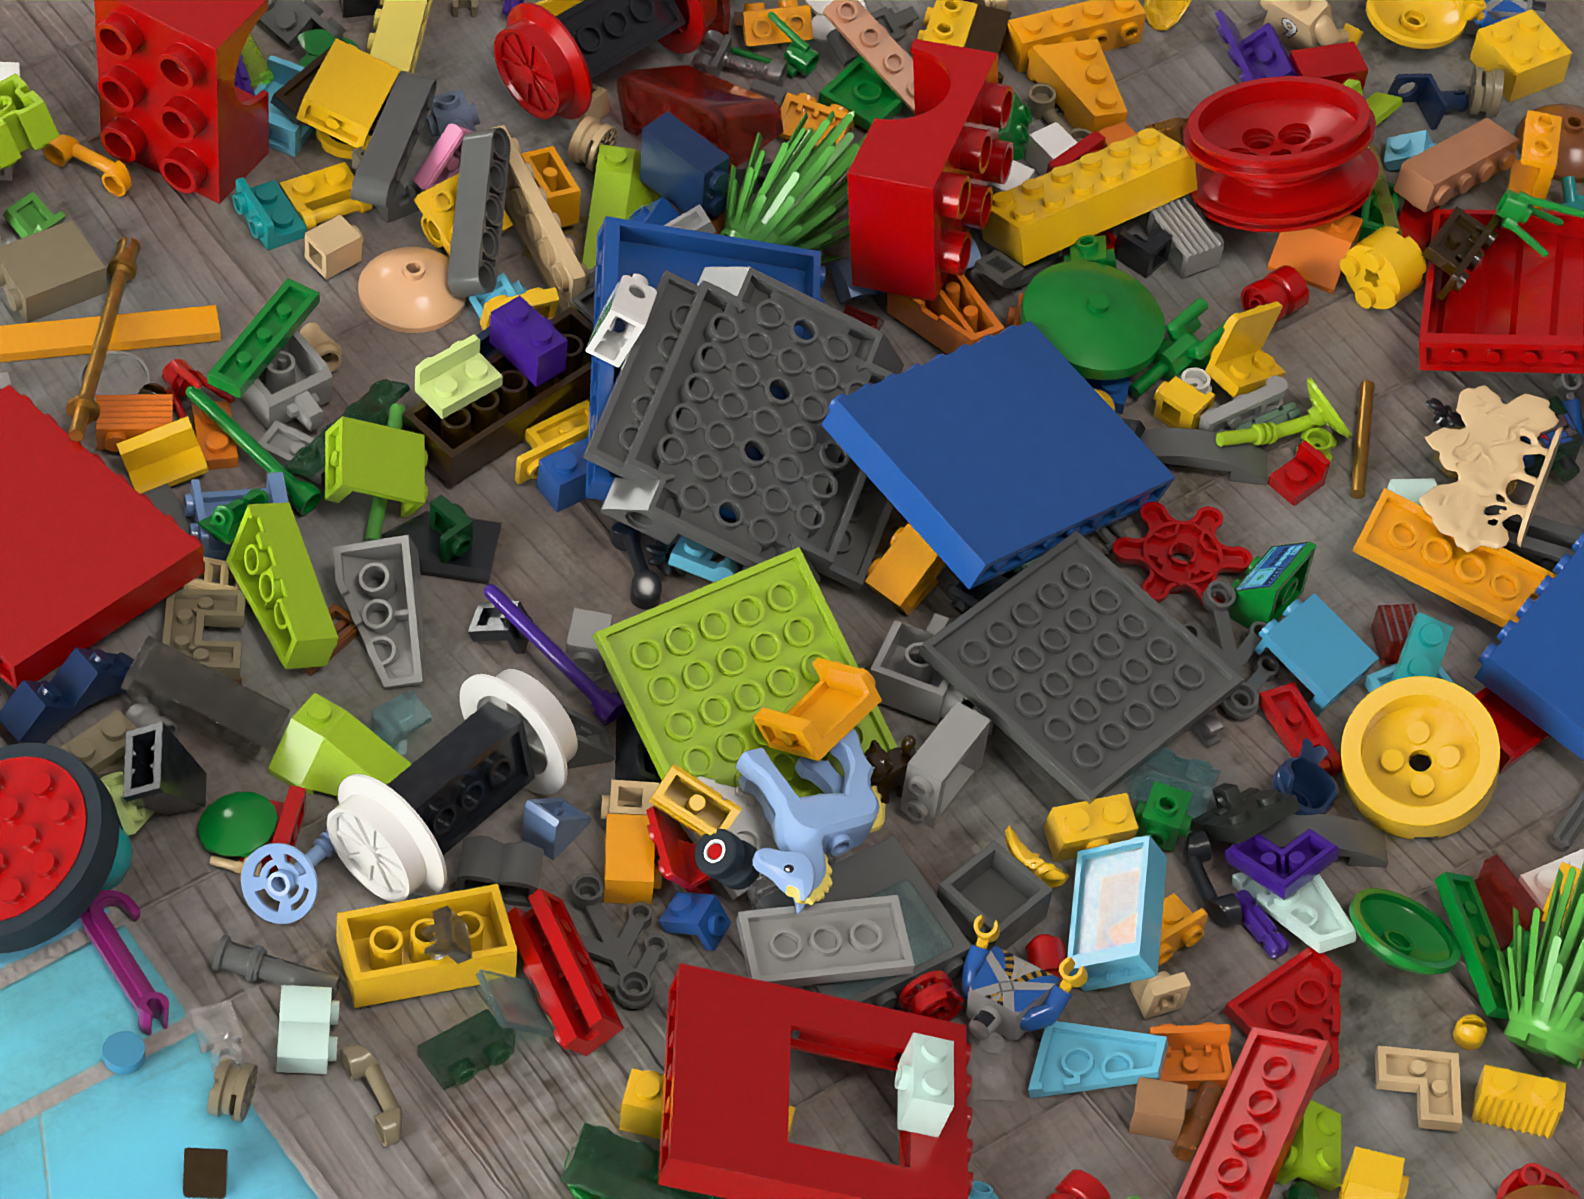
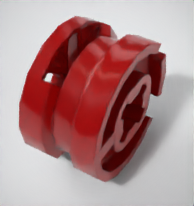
M941 970L931 971L914 979L902 990L898 998V1003L904 1012L945 1021H951L962 1009L959 1002L962 1003L964 1001L957 989L952 988L953 984L947 973Z

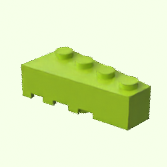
M290 502L248 504L226 563L284 668L296 669L327 666L332 652L337 646L338 635Z

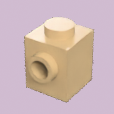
M340 214L305 232V259L327 280L362 261L363 236L355 225H350Z

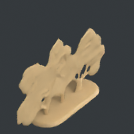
M1478 386L1475 389L1467 388L1460 392L1456 408L1466 427L1460 430L1443 427L1425 437L1429 445L1434 450L1440 452L1439 460L1443 467L1457 472L1459 478L1457 482L1434 486L1420 497L1419 502L1425 512L1432 516L1433 524L1438 528L1439 532L1454 537L1455 544L1466 552H1470L1479 546H1487L1494 549L1506 546L1509 536L1502 522L1516 514L1520 515L1523 519L1516 541L1518 547L1521 548L1551 470L1563 432V427H1559L1556 430L1549 449L1542 447L1537 439L1541 432L1555 427L1559 422L1555 412L1549 408V400L1525 393L1504 404L1501 401V397L1488 386ZM1525 436L1531 439V445L1521 441L1520 437ZM1541 454L1546 456L1538 478L1525 473V465L1522 459L1524 455ZM1519 479L1535 485L1527 505L1512 503L1507 497L1506 487L1510 481ZM1496 495H1501L1505 502L1497 501ZM1499 505L1507 508V510L1500 509V514L1497 515L1484 514L1485 508L1489 506ZM1496 519L1499 521L1495 526H1491L1488 524V520Z

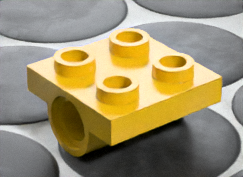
M459 173L418 194L414 199V202L423 214L421 226L426 238L434 247H444L449 257ZM505 210L502 234L514 226Z

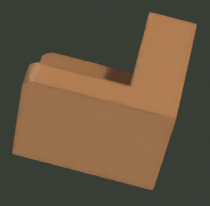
M1140 1077L1137 1083L1135 1105L1129 1132L1131 1134L1178 1142L1184 1121L1188 1085Z

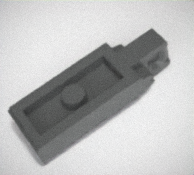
M912 6L897 13H894L892 8L888 9L887 7L870 13L879 24L886 28L896 42L907 35L905 29L913 26V22L919 18ZM837 29L830 31L826 36L843 66L853 62L860 55Z

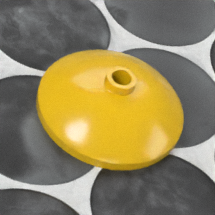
M1464 0L1366 1L1367 16L1375 29L1390 41L1408 48L1433 49L1448 45L1462 34L1467 22L1464 14L1466 9L1463 6Z

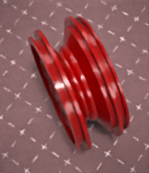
M1305 76L1267 77L1224 88L1205 98L1193 109L1184 129V147L1189 156L1196 162L1198 190L1189 194L1195 201L1196 206L1211 220L1228 227L1246 231H1298L1339 220L1361 207L1372 194L1374 185L1377 182L1379 175L1378 161L1374 153L1368 148L1376 133L1375 116L1369 108L1367 101L1357 91L1344 84L1322 78Z

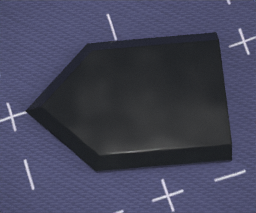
M425 511L383 533L382 538L409 535L418 549L420 574L489 584L502 522L471 518L474 521L473 543L470 549L464 555L456 556L446 564L439 559L441 536L429 526L430 511Z

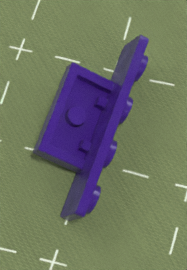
M1221 9L1215 13L1220 23L1216 29L1226 44L1229 43L1231 46L1228 54L1238 68L1241 67L1243 71L1239 75L1242 82L1267 77L1298 76L1276 29L1269 22L1245 39H1242L1235 23Z

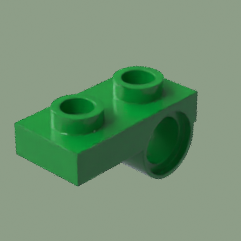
M1016 92L1013 93V103L1008 123L1004 129L999 128V140L1013 143L1014 161L1024 158L1026 143L1029 142L1028 128L1029 124L1032 123L1031 112L1027 104L1021 103Z

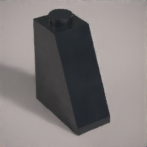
M164 722L126 731L123 798L126 802L167 816L206 806L207 773Z

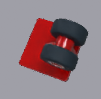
M654 806L646 810L650 822L647 826L648 834L654 844L657 845L660 855L658 867L666 880L673 881L687 892L712 895L708 882L711 878L717 879L723 885L734 890L747 888L758 878L760 872L755 870L752 863L757 848L750 843L741 840L726 829H717L716 834L713 833L711 836L704 834L696 845L678 821Z

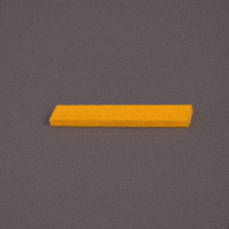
M216 305L117 314L107 351L221 341ZM101 316L0 326V362L91 354Z

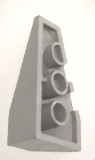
M403 535L334 546L333 557L337 587L351 613L350 615L365 643L384 688L393 689L424 684L422 584L419 553L410 536Z

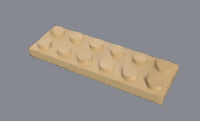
M505 125L493 127L503 128L507 132L511 144L505 210L547 288H556L559 297L558 309L560 312H563L570 307L571 299L586 290V285L590 283L588 269L584 263H579L573 241L569 237L566 238L562 232V225L558 214L551 212L543 187L538 188L534 180L532 166L529 162L525 163L521 157V150L515 137L511 138Z

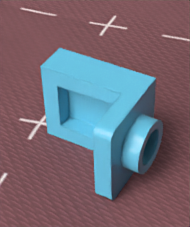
M1427 130L1389 137L1386 143L1384 163L1388 171L1399 170L1404 161L1435 146L1437 143L1432 142Z

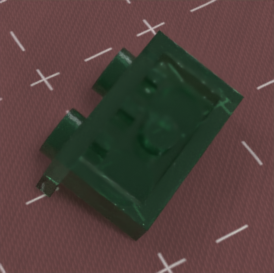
M487 1008L417 1045V1055L442 1089L446 1090L455 1084L462 1085L469 1082L476 1073L491 1065L498 1066L507 1061L515 1050L516 1032L511 1026L503 1029Z

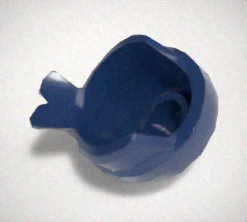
M1308 738L1303 739L1301 752L1298 757L1288 758L1279 766L1273 775L1272 789H1276L1280 793L1296 795L1300 810L1293 814L1325 815L1332 808L1334 799L1340 790L1336 781L1327 771L1319 766V763L1329 752L1320 745L1314 748L1313 743Z

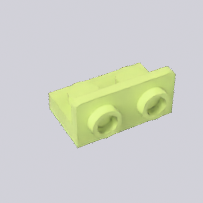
M474 334L463 341L455 342L450 348L433 357L424 359L415 368V392L443 419L501 387L503 376L480 354V339Z

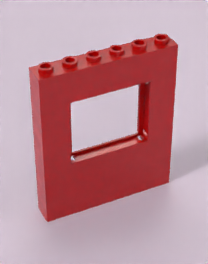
M680 963L668 989L658 1185L726 1199H968L973 1185V1173L968 1171V1162L973 1150V1141L968 1139V1129L972 1120V1107L967 1106V1098L972 1086V1076L967 1074V1065L970 1061L972 1046L971 1043L966 1042V1025ZM793 1031H799L797 1039L791 1038ZM913 1033L954 1041V1107L938 1138L899 1129V1165L788 1142L790 1049L897 1072L899 1061H895L894 1058L897 1053H902L903 1055Z

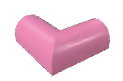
M453 123L449 124L413 177V181L423 190H427L458 174L463 138L466 134L474 131Z

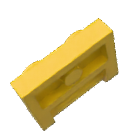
M346 162L279 183L280 188L306 225L307 231L315 228L316 224L328 221L340 214L344 216L356 211L364 213L372 210V204L351 199L354 175Z

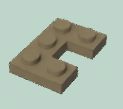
M180 588L167 596L160 659V677L240 680L242 642L206 641L203 639L205 626L244 628L246 597L242 590Z

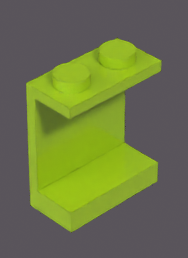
M342 416L325 431V500L340 503L352 491L400 501L401 517L408 518L425 504L428 496V487L425 484V467L428 461V453L425 450V436Z

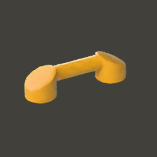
M60 135L42 149L46 159L55 166L63 167L74 157L104 172L102 183L115 196H124L132 187L130 174L121 161L117 160L114 162L80 145L71 136Z

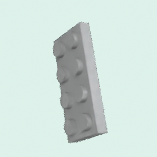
M898 895L815 903L813 905L806 904L800 914L796 913L795 906L740 911L737 915L736 921L748 977L752 979L796 987L913 973L915 965Z

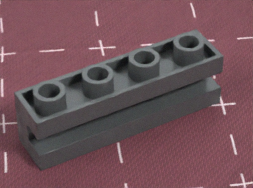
M1499 505L1486 507L1484 514L1497 515L1500 514V509L1507 510V508ZM1516 514L1504 520L1502 524L1508 531L1509 541L1503 548L1554 574L1556 573L1552 570L1565 553L1571 557L1576 553L1571 547L1584 532L1582 528L1533 515L1520 548L1516 541L1523 519L1520 515ZM1488 520V524L1495 526L1499 520Z

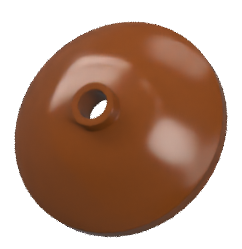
M1550 104L1532 110L1562 117L1557 166L1553 179L1561 181L1563 177L1574 176L1575 183H1584V108L1572 104ZM1526 116L1521 120L1516 137L1519 139L1517 148L1520 155L1522 152Z

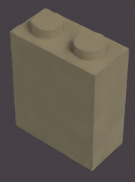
M73 220L0 247V287L2 286L5 290L12 310L14 312L19 311L27 323L107 292L106 267Z

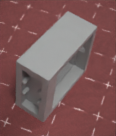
M957 701L908 762L899 810L906 813L912 820L922 822L933 829L981 768L991 720Z

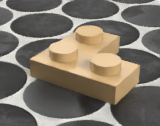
M1378 1046L1375 1052L1376 1089L1417 1093L1418 1128L1459 1132L1462 1125L1459 1053Z

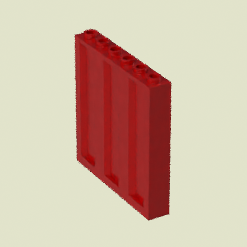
M1434 209L1431 241L1454 209ZM1463 210L1485 226L1496 212V210ZM1544 211L1562 219L1563 225L1558 226L1530 215L1525 224L1518 222V225L1548 251L1547 257L1539 254L1512 230L1503 227L1499 231L1494 228L1493 230L1498 233V236L1487 251L1479 249L1484 254L1480 262L1472 272L1465 269V272L1470 275L1458 293L1451 289L1443 301L1437 296L1451 275L1428 260L1419 337L1420 370L1584 374V218L1557 211Z

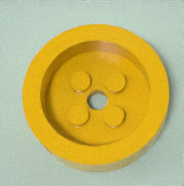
M1414 676L1386 683L1376 688L1360 701L1346 723L1341 742V764L1345 788L1349 798L1360 814L1386 833L1413 840L1414 837L1438 836V838L1453 834L1472 823L1487 807L1495 792L1499 777L1500 743L1492 717L1474 695L1447 680L1435 677ZM1419 754L1428 755L1432 764L1426 771H1416L1409 765L1411 756L1414 757Z

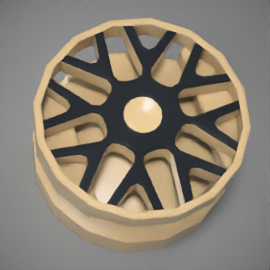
M588 115L579 123L570 140L568 147L569 160L577 164L585 163L587 169L595 172L600 144L615 146L618 136L617 128L607 123L602 125L599 119Z

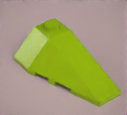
M314 693L291 718L269 764L268 773L289 786L306 788L307 794L314 795V792L318 791L337 796L338 801L339 786L348 776L363 774L375 778L386 785L406 770L411 763L348 711Z

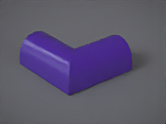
M1309 828L1283 849L1258 833L1241 844H1233L1225 850L1227 863L1281 899L1286 900L1335 862L1339 857V847Z

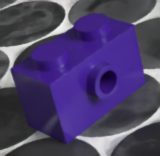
M520 295L491 311L489 342L536 387L565 371L568 340L555 329L553 323L547 317H542Z

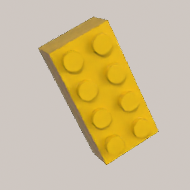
M498 884L337 913L336 942L354 1008L516 978L517 947Z

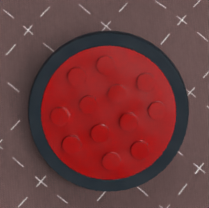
M18 743L0 748V953L22 951L37 946L55 937L73 924L89 908L100 893L111 872L116 857L119 840V820L110 792L98 775L85 762L66 750L53 745Z

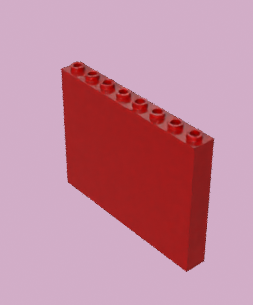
M7 385L0 390V677L16 690L23 680L38 681L61 666L75 647L89 648L203 574L205 569L203 560L204 547L196 536L188 535L178 526L171 515L163 514L154 506L147 495L139 494L133 489L122 474H116L108 468L98 454L90 453L81 445L80 441L71 440L68 433L58 426L55 419L50 414H44L35 407L27 395H21L13 387Z

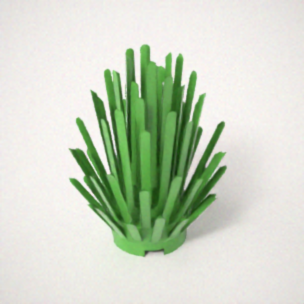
M806 111L788 142H784L781 145L762 186L749 205L766 157L763 149L760 150L757 157L762 136L758 132L738 200L739 183L735 179L736 168L731 163L724 229L719 235L822 251L849 239V231L841 234L835 233L849 225V217L841 222L835 218L836 215L849 206L847 193L848 175L837 185L836 183L851 167L866 135L859 143H854L851 147L850 143L855 137L852 132H848L837 145L836 140L853 120L855 111L846 114L841 122L832 128L809 156L808 154L831 124L835 115L834 111H832L822 121L815 133L813 128H809L806 132V129L802 128L808 119ZM821 253V264L842 259L839 255L825 257Z
M1584 862L1564 921L1563 917L1576 870L1574 867L1569 869L1563 893L1560 895L1563 873L1558 869L1538 954L1537 946L1541 912L1538 908H1534L1532 924L1530 926L1526 978L1525 929L1519 924V911L1514 906V949L1510 946L1507 948L1509 975L1504 954L1497 950L1509 1015V1022L1503 1035L1507 1036L1506 1039L1536 1055L1541 1053L1555 1059L1559 1056L1556 1063L1574 1069H1579L1584 1059Z

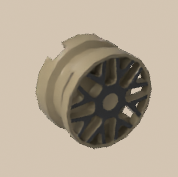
M1474 67L1468 91L1469 104L1467 112L1469 114L1478 115L1479 112H1485L1486 116L1497 117L1503 94L1504 70L1493 69L1492 72L1485 71L1483 67Z
M223 1057L213 1077L215 1082L213 1089H210L208 1114L220 1117L222 1114L230 1115L233 1121L242 1123L247 1116L254 1095L258 1072L257 1066L250 1063H244L243 1066L236 1065L235 1060Z

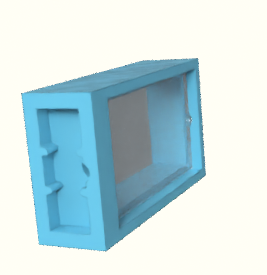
M1150 835L1134 837L1130 840L1100 845L1099 847L1077 852L1067 958L1071 957L1075 961V966L1070 972V976L1076 975L1081 966H1084L1087 970L1088 979L1080 987L1084 992L1149 979L1158 975L1167 857Z

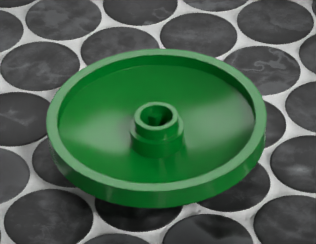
M1068 261L1042 270L1028 284L1020 306L1021 324L1031 321L1078 373L1088 379L1116 380L1139 373L1155 359L1165 334L1164 315L1152 293L1131 275L1112 266L1097 262Z

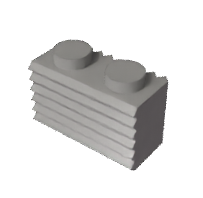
M1183 197L1181 200L1177 199L1175 202L1171 201L1169 204L1166 203L1150 211L1146 229L1147 234L1152 237L1160 229H1163L1173 236L1168 259L1173 264V268H1176L1177 273H1180L1181 278L1220 264L1224 249L1222 236L1218 231L1211 230L1205 222V216L1201 209L1198 207L1194 208L1186 197Z

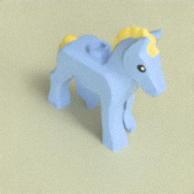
M854 728L830 750L831 754L840 761L844 769V778L835 771L828 760L823 761L821 759L820 761H815L805 757L798 758L794 767L797 774L802 779L813 782L825 794L799 798L763 748L744 752L735 766L743 775L740 776L738 781L740 787L744 792L751 793L759 800L764 815L771 825L774 841L780 850L771 848L757 850L752 860L755 870L772 880L785 895L793 898L797 914L802 912L806 904L813 905L815 901L818 902L824 899V893H828L829 888L832 886V879L830 877L832 869L828 864L826 855L839 856L851 848L860 846L866 840L869 833L878 831L885 822L886 804L881 803L882 795L878 793L877 786L871 787L870 779L873 767L865 758L858 733Z

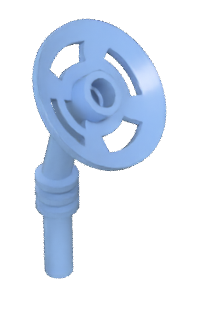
M327 829L319 835V838L313 841L314 847L306 854L288 844L270 843L258 848L248 857L242 869L241 887L246 902L259 917L276 924H288L301 919L312 909L318 894V879L314 867L324 858L330 859L336 853ZM270 854L272 860L264 865L260 876H255L260 861ZM286 854L298 861L294 864L287 862ZM276 865L278 871L268 877L269 871ZM299 885L298 892L291 898L290 892ZM265 888L273 899L279 901L278 911L266 905L257 891ZM306 888L309 889L304 903L294 910L293 904L302 898Z

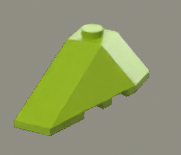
M600 144L582 261L588 270L596 265L597 234L606 216L629 220L630 216L638 208L647 206L663 197L640 180L641 153L634 148Z

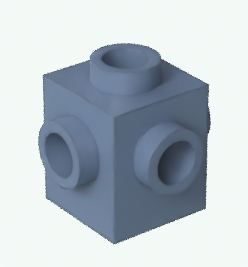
M462 89L434 96L430 108L431 115L426 118L431 136L438 135V138L441 137L447 126L451 123L476 132L474 125L480 124L475 104H468Z

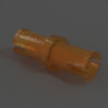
M1201 1082L1191 1108L1185 1111L1183 1128L1172 1150L1181 1161L1193 1162L1224 1092L1221 1091L1222 1087L1214 1082Z

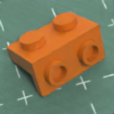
M1205 1022L1199 1025L1176 1026L1168 1023L1151 1027L1148 1034L1166 1036L1169 1044L1160 1080L1188 1085L1187 1090L1225 1088L1233 1072L1228 1046L1232 1033L1230 1025Z

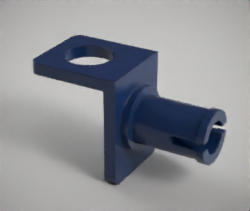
M1431 73L1398 74L1387 93L1401 97L1402 102H1417L1430 129L1438 128L1446 111L1464 112L1469 104L1468 94H1465V90L1441 91ZM1415 83V86L1409 92L1398 93V90L1404 84Z

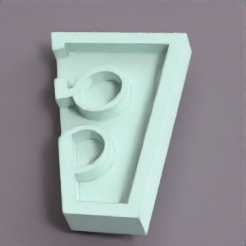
M1242 872L1232 875V886L1238 891L1243 889L1249 891L1256 900L1255 904H1259L1267 914L1319 954L1356 942V931L1320 874L1286 900L1281 899Z

